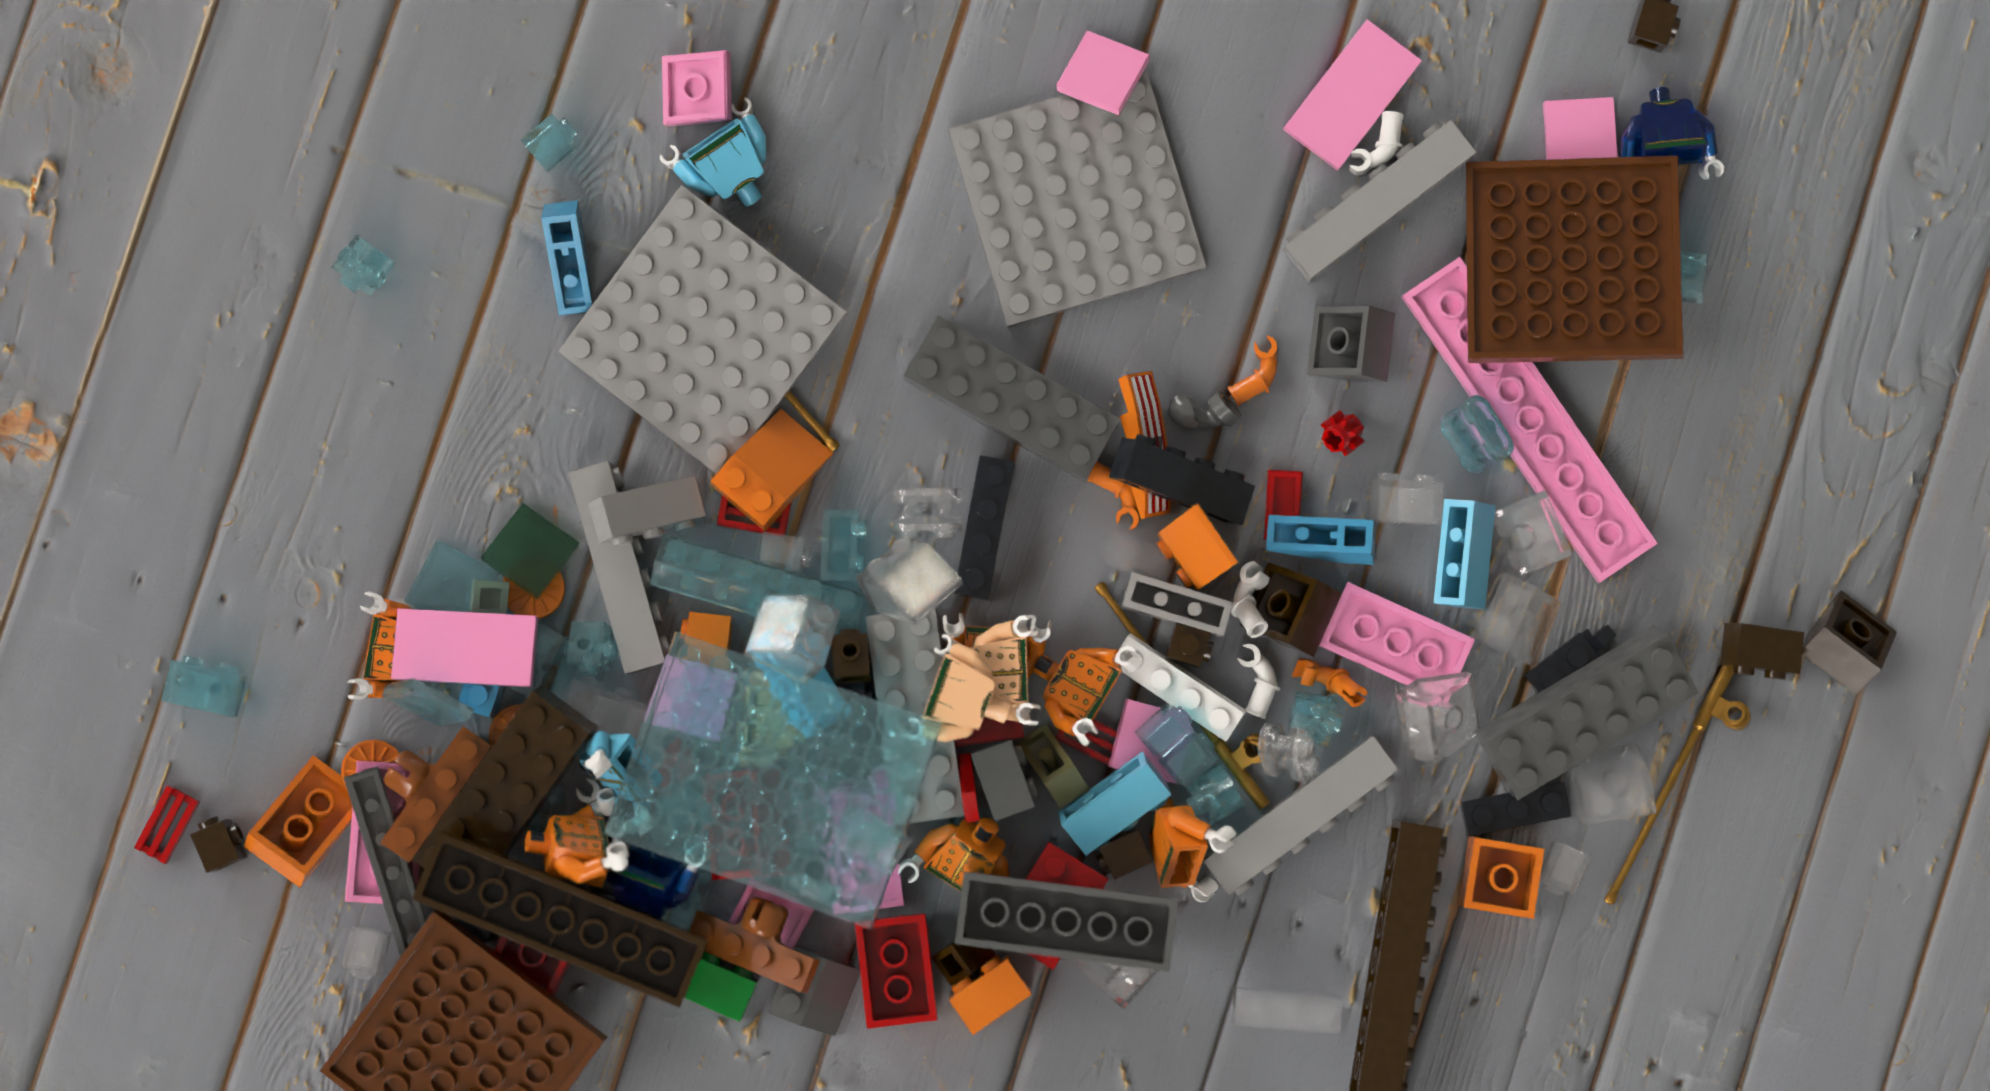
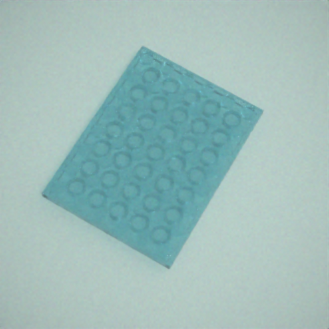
M675 632L604 834L872 929L943 723Z

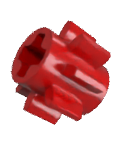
M1339 410L1321 424L1322 428L1325 429L1321 439L1332 453L1342 451L1343 455L1347 456L1364 443V439L1360 437L1364 426L1354 414L1344 416L1342 411Z

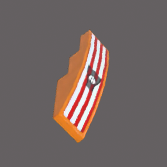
M1146 371L1127 374L1119 378L1118 381L1128 410L1127 413L1119 416L1126 438L1135 439L1137 434L1155 439L1157 441L1155 446L1165 450L1166 446H1168L1153 372ZM1131 486L1141 519L1170 513V501Z

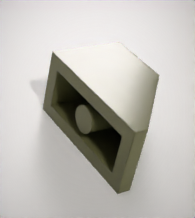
M1046 723L1016 742L1018 745L1020 744L1024 755L1060 809L1089 790L1077 768Z

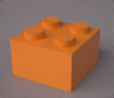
M1469 836L1458 906L1534 919L1545 849Z
M998 954L994 955L981 966L982 972L973 979L969 975L951 988L953 992L949 995V1001L972 1035L1032 995L1031 988L1008 955L1000 958Z

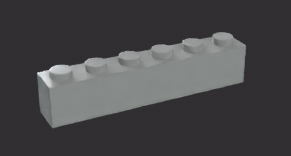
M1452 120L1443 126L1439 121L1423 133L1426 139L1416 147L1412 142L1395 154L1398 160L1391 166L1387 167L1385 163L1381 164L1368 175L1371 181L1362 188L1355 184L1340 196L1344 201L1333 209L1329 204L1313 217L1316 222L1305 230L1301 225L1286 237L1289 243L1283 251L1308 283L1472 159L1477 152Z
M605 461L568 472L624 673L630 675L668 664L667 655H671L672 650L667 634H660L657 622L663 621L658 602H651L648 588H652L653 583L648 567H641L638 555L644 554L639 535L632 536L633 542L613 547L612 541L599 544L588 503L601 496L620 492L619 488L625 487L620 468H613L611 462Z
M1368 736L1238 832L1234 838L1229 840L1234 843L1232 847L1220 853L1211 852L1204 857L1203 863L1226 894L1230 895L1232 892H1235L1239 896L1254 885L1251 878L1261 871L1267 875L1282 864L1280 857L1289 850L1295 854L1310 843L1308 836L1319 829L1321 833H1324L1339 821L1336 816L1347 808L1351 813L1367 801L1364 795L1370 790L1376 788L1379 792L1395 780L1392 774L1398 771V768L1376 738Z

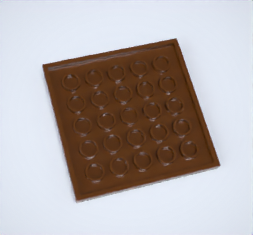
M1678 155L1466 162L1468 363L1683 359Z
M435 909L320 1072L345 1091H568L607 1039V1036L449 915Z

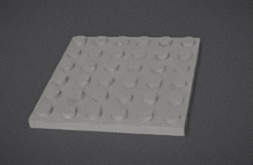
M1147 70L1142 73L1120 115L1065 94L948 129L1007 328L1206 269L1205 260Z
M681 185L558 352L717 474L731 456L766 423L847 315L848 311L691 190Z

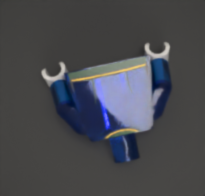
M1667 87L1652 89L1649 92L1650 102L1641 104L1639 114L1631 117L1622 135L1620 157L1678 155V165L1701 163L1698 170L1702 179H1709L1708 167L1710 164L1715 168L1716 177H1720L1724 172V165L1715 158V155L1718 154V147L1713 123L1699 110L1694 109L1691 100L1687 98L1671 100L1670 91Z
M617 816L607 824V832L612 837L609 846L616 842L625 843L628 851V864L621 871H615L610 867L607 872L606 879L613 889L615 900L663 918L667 910H675L689 898L699 876V873L696 871L698 867L704 865L711 858L712 850L709 848L703 857L699 858L695 852L699 844L697 842L686 852L685 857L688 866L683 867L684 862L623 840V836L633 832L635 825L629 818L623 822L621 829V816Z

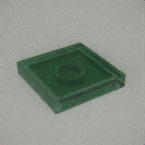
M522 503L482 554L481 560L538 600L577 550L580 543Z

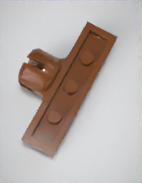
M462 726L440 759L434 764L427 763L411 751L400 753L394 761L411 772V774L406 778L389 767L384 776V783L387 787L401 795L405 799L406 805L380 843L410 863L492 746Z
M760 897L749 899L742 920L738 924H732L704 911L697 910L689 929L708 937L704 949L705 952L802 993H808L820 962L819 959L787 947L781 942V933L789 915L788 910L780 904L777 905L770 900Z

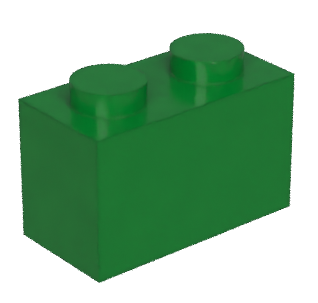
M703 951L684 998L740 1022L759 980L752 978L754 972L736 964L733 969L720 964L722 958Z

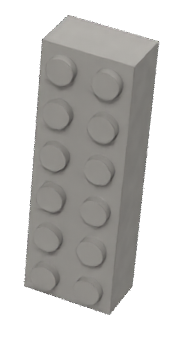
M933 606L865 616L894 826L965 816L954 740L948 742L927 739L918 741L906 736V734L914 735L918 730V725L909 722V719L917 718L922 720L943 661V657L934 651L935 648L941 650L936 608Z

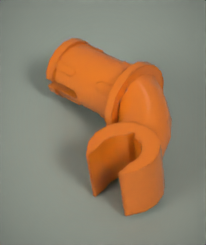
M1268 335L1267 339L1271 345L1268 353L1260 351L1256 342H1254V351L1256 357L1260 360L1259 370L1257 368L1254 369V374L1227 387L1238 407L1264 391L1266 394L1269 393V388L1277 371L1278 346L1274 338Z
M1097 461L1089 475L1088 482H1092L1114 493V497L1117 499L1120 497L1122 509L1116 514V524L1120 523L1125 513L1130 512V515L1133 517V524L1129 530L1136 528L1141 518L1131 486L1109 478L1111 468Z
M1299 658L1297 660L1292 677H1301L1300 684L1313 686L1315 681L1326 686L1330 693L1338 694L1351 707H1358L1365 701V698L1358 694V692L1363 696H1367V690L1351 679L1346 669L1320 666L1317 662L1307 658Z

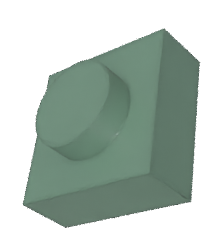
M473 578L469 612L507 614L510 583L508 581Z

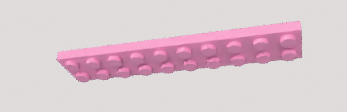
M1461 257L1402 295L1401 298L1597 583L1602 582L1658 544L1533 362L1468 363L1467 266Z

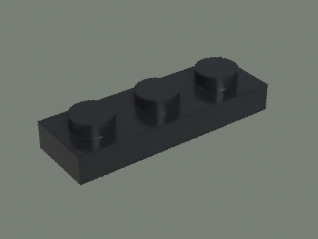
M1565 782L1541 786L1519 800L1508 792L1460 802L1466 836L1468 837L1571 817Z

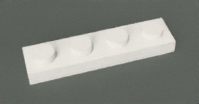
M1130 633L1119 650L1122 647L1131 646L1141 657H1132L1128 660V662L1136 667L1134 672L1130 673L1120 666L1118 668L1122 670L1121 672L1226 742L1247 710Z

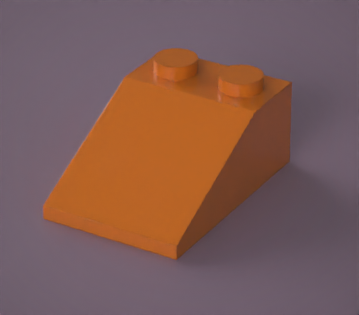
M780 409L731 456L710 482L717 492L766 532L834 453Z
M1198 504L1191 507L1157 534L1160 539L1156 543L1158 549L1167 561L1171 558L1174 559L1180 568L1176 571V574L1187 589L1192 586L1195 591L1200 590L1238 563Z
M313 755L249 831L244 847L301 888L351 823L352 804L341 775Z

